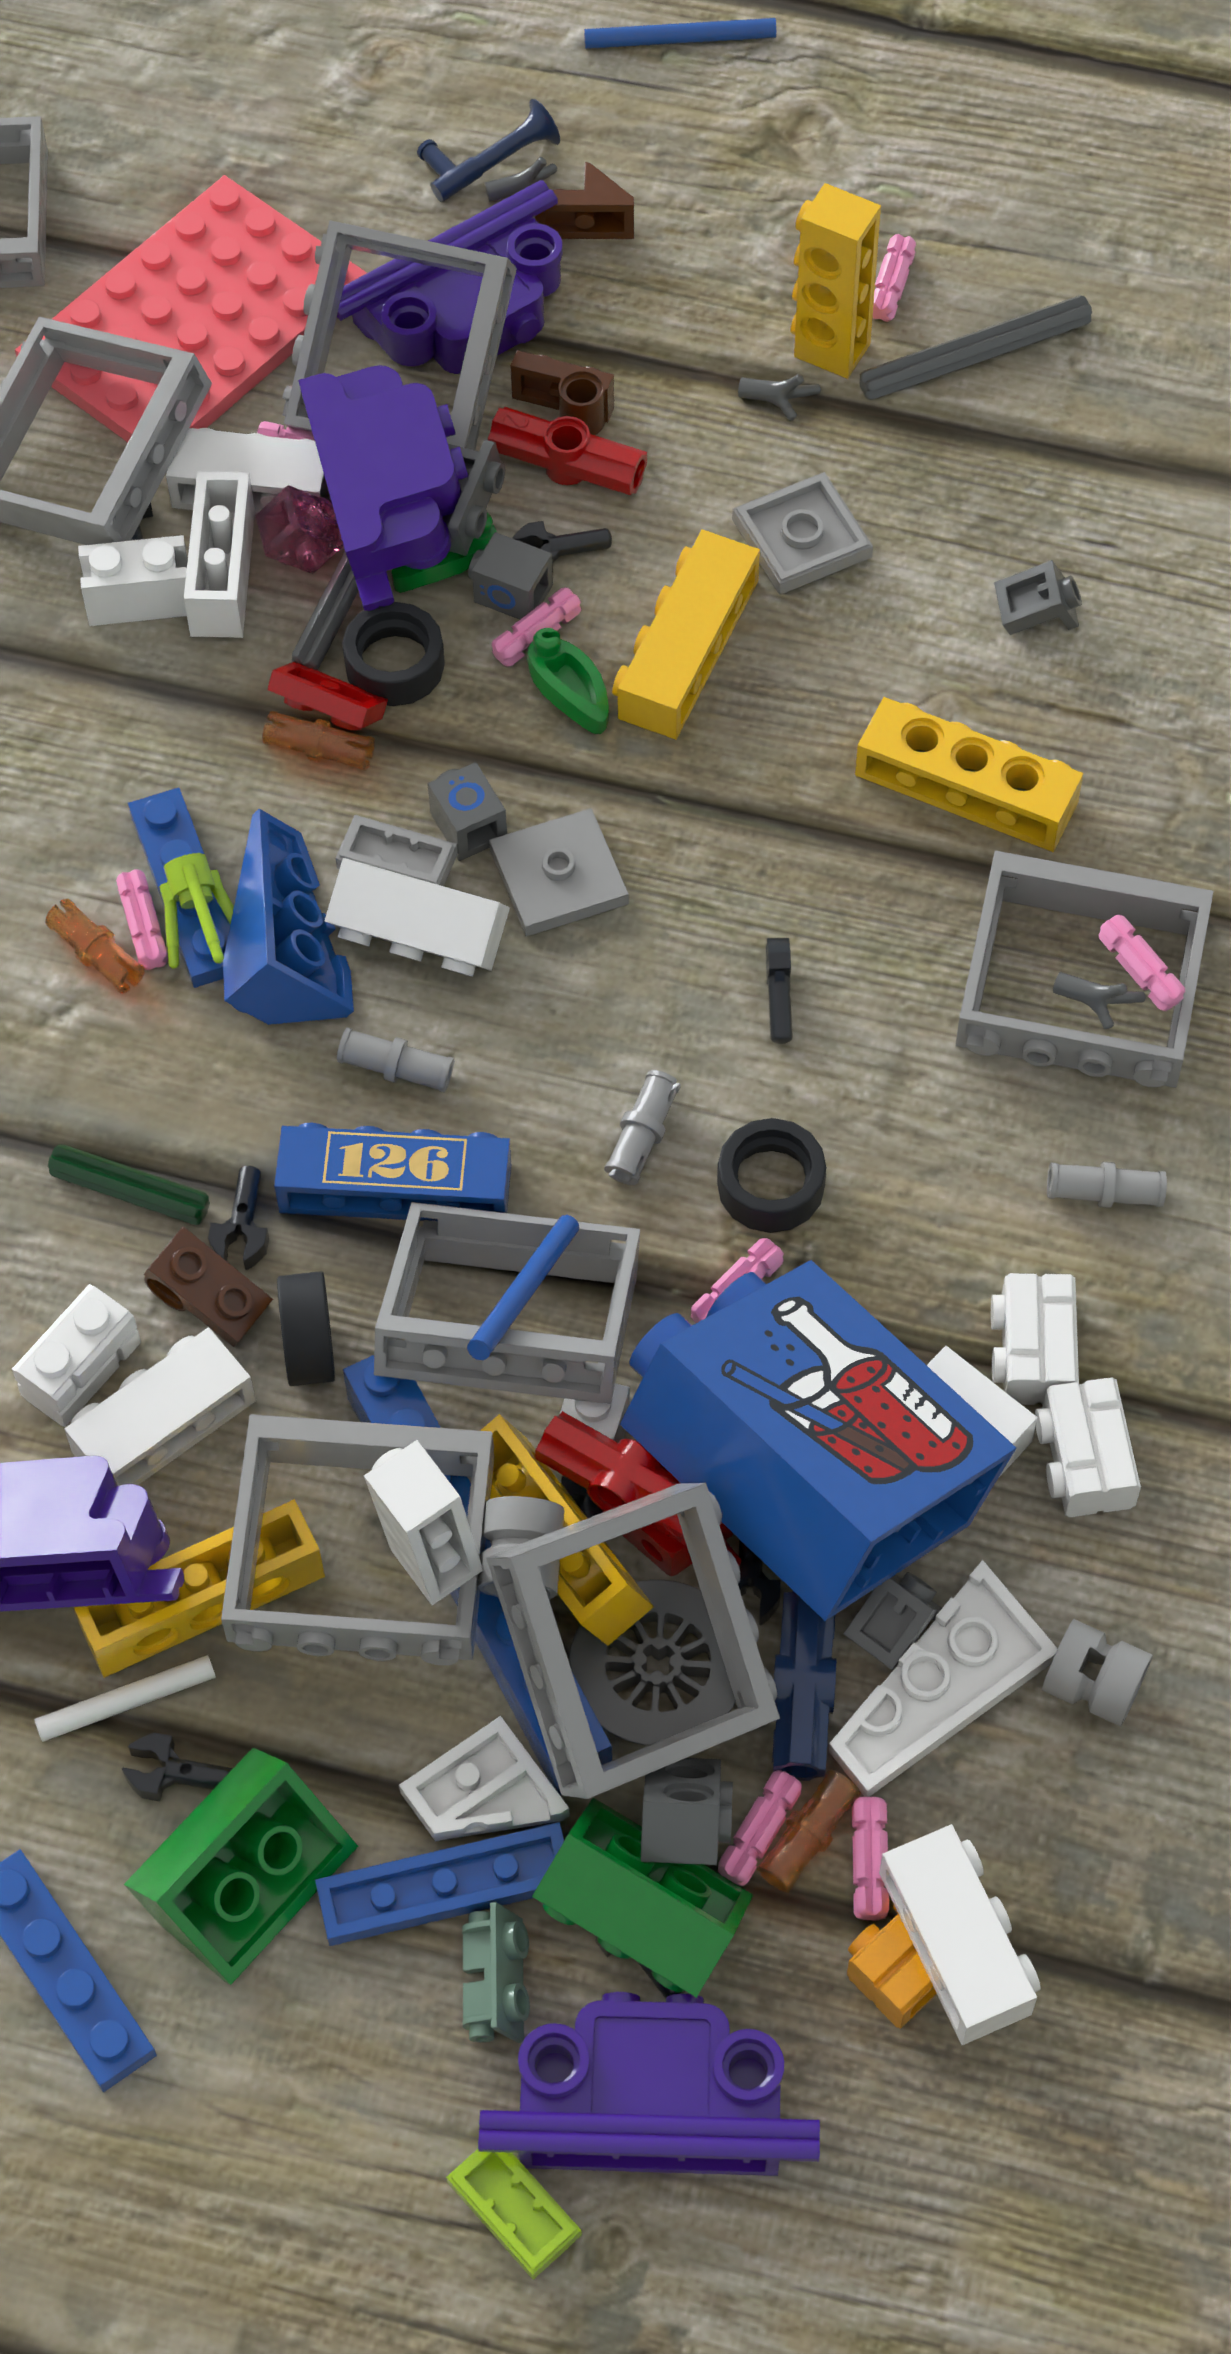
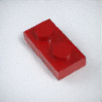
M291 662L272 670L267 689L283 696V701L288 706L302 711H313L315 709L331 716L330 721L334 725L348 730H360L383 719L388 701L386 698L373 695L357 686L296 662Z

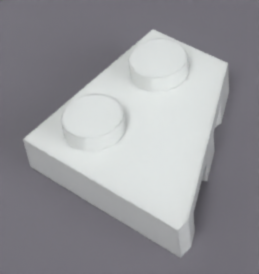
M501 1716L399 1784L401 1795L435 1841L560 1822L570 1816L567 1804Z

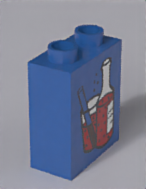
M812 1260L768 1284L754 1272L742 1275L719 1295L708 1311L706 1318L694 1325H691L679 1313L671 1314L658 1322L641 1339L631 1355L630 1367L643 1379L620 1422V1425L680 1483H706L708 1491L718 1501L722 1513V1523L824 1621L967 1528L1017 1448Z

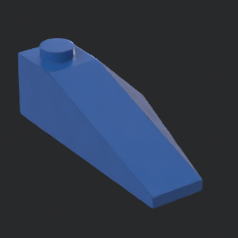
M258 809L252 815L224 953V1000L236 1010L247 1013L268 1025L347 1018L354 1012L351 970L346 956L336 955L329 935L336 928L334 925L324 922L326 914L321 912L313 893L320 884L302 833L261 809Z

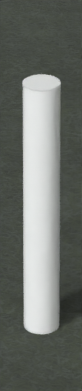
M206 1655L35 1718L34 1720L40 1738L44 1742L216 1678L209 1656Z

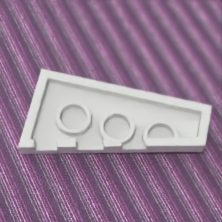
M982 1560L969 1575V1580L954 1598L951 1597L939 1611L935 1621L916 1643L913 1642L899 1659L898 1665L886 1680L873 1690L829 1743L828 1752L865 1797H870L1051 1665L1058 1648Z

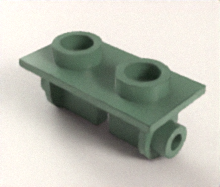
M497 1902L490 1903V1912H471L468 1915V1923L462 1926L463 1971L467 1974L484 1972V1980L463 1983V2028L469 2030V2040L473 2042L493 2041L495 2030L517 2043H522L524 2040V2021L527 2020L530 2012L528 1992L523 1985V1959L528 1955L529 1937L523 1923V1918Z

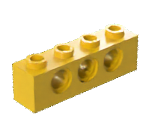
M824 183L813 201L806 200L796 219L795 227L796 230L800 231V243L794 256V265L798 266V278L793 288L792 299L797 301V307L790 332L795 335V358L848 379L871 344L881 205Z
M883 697L858 743L855 776L1053 853L1078 805L1084 774L1072 769L1062 761L1048 760L1022 750L1018 745L1010 741L993 739L971 730L963 723L946 721L923 712L913 704L899 703ZM915 750H924L927 752H917ZM964 769H973V770H976V771H975V772H971V771H966V770H964ZM1013 788H1022L1027 791H1019Z
M499 1414L480 1430L493 1433L495 1457L490 1499L504 1496H522L555 1502L564 1507L563 1528L587 1519L586 1515L552 1470L535 1459V1448L527 1437ZM606 1542L559 1559L558 1595L578 1622L607 1646L654 1608L653 1604Z
M295 1499L263 1513L250 1610H254L325 1577L320 1549ZM234 1527L163 1558L148 1568V1570L182 1568L184 1584L182 1587H179L177 1600L73 1607L81 1630L103 1678L222 1624L221 1617Z

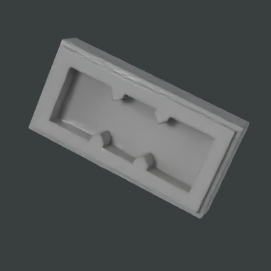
M354 815L335 859L337 869H340L342 859L347 858L444 886L458 852L456 843Z

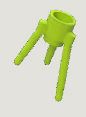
M192 853L177 857L164 865L163 868L168 882L159 886L165 907L169 967L176 969L179 966L178 901L183 909H196L212 958L215 963H222L224 955L207 903L213 900V893L230 924L234 906L223 888L218 870H210L205 854Z

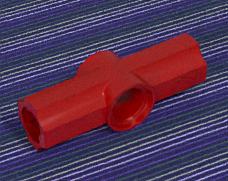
M508 407L499 408L492 420L488 441L496 443L500 454L545 468L548 477L561 485H574L584 480L631 496L632 493L636 494L640 487L647 465L646 451L592 435L584 421L576 417L564 416L549 421Z
M563 1411L558 1416H554L548 1424L535 1449V1459L586 1488L591 1500L605 1512L680 1483L639 1442L625 1438L620 1439L617 1443ZM677 1514L649 1524L687 1546Z

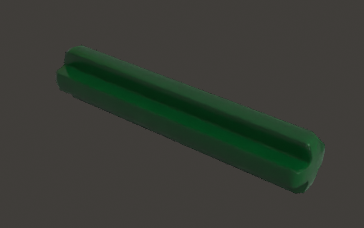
M64 1144L55 1146L49 1157L47 1167L53 1177L193 1225L201 1224L208 1213L210 1202L209 1196L205 1192Z

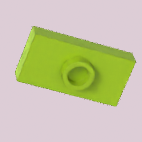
M477 2149L446 2177L447 2183L533 2280L582 2236V2230L513 2153L479 2152Z

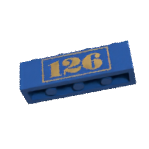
M303 1123L298 1127L282 1126L274 1184L279 1213L406 1220L411 1202L507 1213L512 1166L510 1138H498L486 1132H476L468 1136L442 1135L430 1129H418L411 1133L387 1132L374 1126H361L354 1130L333 1129L318 1123ZM424 1217L420 1218V1221H438V1219Z

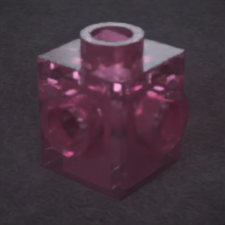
M287 485L255 515L265 556L277 560L284 565H290L313 574L344 547L332 502Z

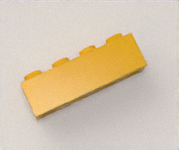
M701 529L692 548L684 547L676 565V579L671 587L665 585L660 591L655 605L656 616L651 626L643 625L637 635L633 651L635 656L629 667L622 665L615 677L612 694L618 697L619 720L677 740L759 581L760 549Z

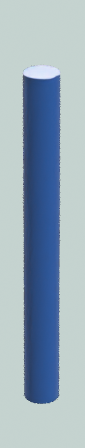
M776 18L584 29L585 49L776 38Z
M563 1215L557 1220L467 1345V1350L473 1358L486 1360L579 1231V1223L574 1217Z

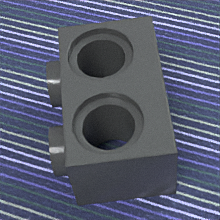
M685 1758L645 1775L641 1862L717 1865L718 1843H731L733 1782L721 1781V1759Z

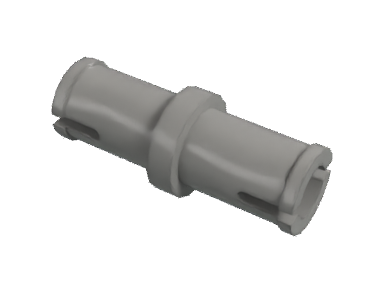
M348 1027L342 1035L337 1052V1062L347 1063L382 1073L386 1081L396 1083L399 1078L438 1089L443 1093L448 1088L455 1062L453 1057H444L409 1047L408 1041L396 1037L392 1042L353 1031V1029Z
M658 1070L648 1071L632 1111L624 1113L620 1122V1127L623 1131L609 1162L604 1167V1171L608 1172L609 1176L614 1180L627 1185L638 1184L640 1174L653 1145L662 1141L666 1131L663 1125L676 1094L679 1093L681 1084L676 1083L677 1079L670 1074Z
M1053 1162L1049 1165L1047 1197L1050 1199H1055L1056 1197L1097 1201L1099 1207L1111 1208L1113 1203L1145 1204L1163 1207L1166 1198L1167 1176L1165 1171L1149 1172L1118 1169L1114 1162H1102L1100 1167L1060 1165Z

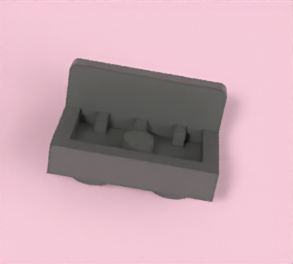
M488 440L483 441L480 451L460 447L468 478L459 480L462 494L454 512L442 516V520L446 523L451 537L450 552L467 555L473 539L479 538L484 531L487 520L486 508L492 493L498 494L502 488L506 471L505 464L501 462L496 443ZM448 444L449 449H453V448L459 447V446H455V445Z

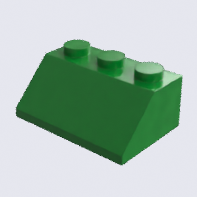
M252 1748L124 1885L167 1932L224 1982L231 1985L317 1892L315 1879L332 1876L356 1850L358 1845L287 1762Z
M593 1797L567 1835L532 1897L543 1903L544 1910L555 1920L566 1925L577 1924L597 1936L598 1943L612 1955L623 1959L631 1957L651 1969L653 1977L664 1987L675 1992L686 1991L697 1998L733 1938L753 1894L703 1864L641 1862L642 1827Z

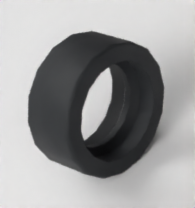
M394 601L388 606H379L374 610H364L358 613L347 626L342 641L347 679L354 686L373 695L388 699L387 706L412 704L429 695L441 681L445 666L443 640L439 625L428 612L413 604ZM394 636L410 638L421 644L425 650V655L417 664L406 670L394 672L377 670L366 664L362 656L369 645L382 638Z
M776 1118L749 1122L735 1130L722 1146L717 1168V1186L721 1203L733 1219L749 1229L767 1233L792 1230L808 1221L821 1205L827 1169L823 1148L811 1132L794 1122ZM768 1151L784 1153L799 1161L803 1166L806 1176L804 1185L799 1192L788 1198L776 1200L758 1198L744 1190L739 1184L738 1171L740 1164L743 1160L756 1153Z
M319 1271L278 1276L279 1313L289 1386L335 1381L324 1273Z

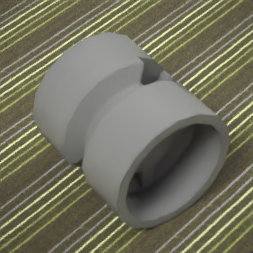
M522 1496L496 1497L486 1501L482 1536L490 1540L491 1547L480 1554L483 1571L478 1575V1589L485 1594L499 1597L486 1557L563 1528L564 1507L545 1499ZM560 1560L539 1567L549 1599L557 1596Z
M1073 1619L1053 1658L1043 1683L1042 1691L1072 1705L1082 1699L1088 1701L1090 1713L1121 1727L1138 1694L1153 1655L1124 1641L1111 1646L1107 1644L1104 1632ZM1088 1661L1102 1665L1096 1681L1083 1674Z

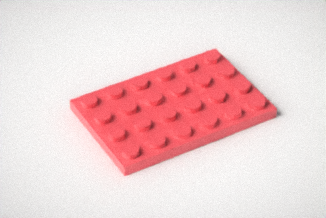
M223 175L54 316L52 320L194 353L212 385L189 428H208L292 355L297 336L304 335L308 315L304 314V298L310 284L315 285L319 264L315 262L316 246H321V241L226 175ZM349 261L344 285L365 275L367 272ZM22 344L15 349L16 357L21 351ZM64 362L51 387L128 442L158 384Z

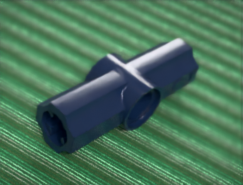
M794 1591L784 1592L780 1654H775L774 1682L777 1689L775 1704L780 1719L776 1720V1727L774 1729L772 1763L773 1772L781 1770L797 1780L810 1781L814 1778L825 1777L829 1714H833L836 1685L837 1658H832L835 1615L824 1621Z

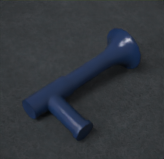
M531 99L529 102L530 112L523 124L481 153L468 158L457 166L438 148L434 140L428 139L421 143L417 150L418 157L426 161L440 176L430 183L436 198L440 202H444L482 177L483 173L533 142L549 140L551 143L558 145L560 143V134L546 108L536 99Z

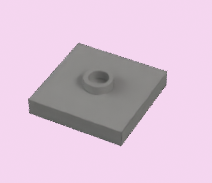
M825 472L732 509L734 524L749 546L760 549L759 563L779 595L872 558L873 545Z
M592 808L489 840L490 852L526 937L629 904V893Z

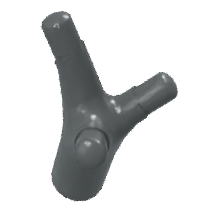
M539 157L532 166L520 173L485 182L489 202L510 197L539 180H545L557 172V166L553 163L545 166L547 164L546 160L543 157Z
M801 374L783 381H766L742 377L739 382L738 396L739 398L771 402L782 410L789 421H793L797 417V413L792 408L788 399L820 394L821 387L819 384L801 385L804 382Z
M1059 972L1053 987V993L1088 1005L1097 1013L1104 1029H1110L1114 1026L1107 1008L1108 1004L1142 1003L1146 999L1143 991H1127V986L1124 983L1110 986L1101 985L1063 972Z

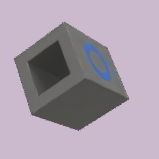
M495 532L484 550L478 549L475 552L469 566L468 577L473 580L474 602L514 618L522 619L543 603L553 586L552 553Z
M477 762L461 769L445 771L436 780L428 783L430 814L446 840L457 844V858L459 861L490 848V839L507 834L506 810Z

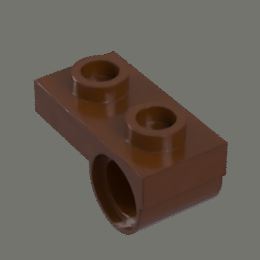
M516 351L510 365L512 399L559 410V417H576L584 421L592 435H597L603 429L605 423L609 422L614 410V374L602 372L593 367H582L555 360L546 355Z
M184 1226L144 1273V1281L147 1287L162 1302L178 1311H185L187 1309L233 1347L237 1345L273 1300L267 1293Z

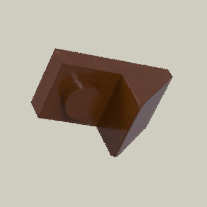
M585 162L584 190H552L557 196L558 204L535 216V220L539 224L547 225L556 230L561 239H634V197L589 162Z

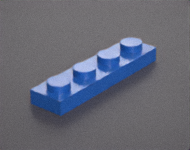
M179 787L128 803L133 824L163 905L164 901L159 886L168 882L163 868L164 865L183 855L192 853L204 854ZM212 893L213 900L207 903L224 955L230 923ZM178 901L179 949L193 987L196 988L224 979L223 962L218 964L214 962L196 909H183Z
M560 1822L315 1879L329 1946L490 1909V1903L492 1902L507 1905L532 1899V1895L564 1842Z
M19 1849L1 1861L0 1937L104 2093L156 2057L155 2049L22 1850Z

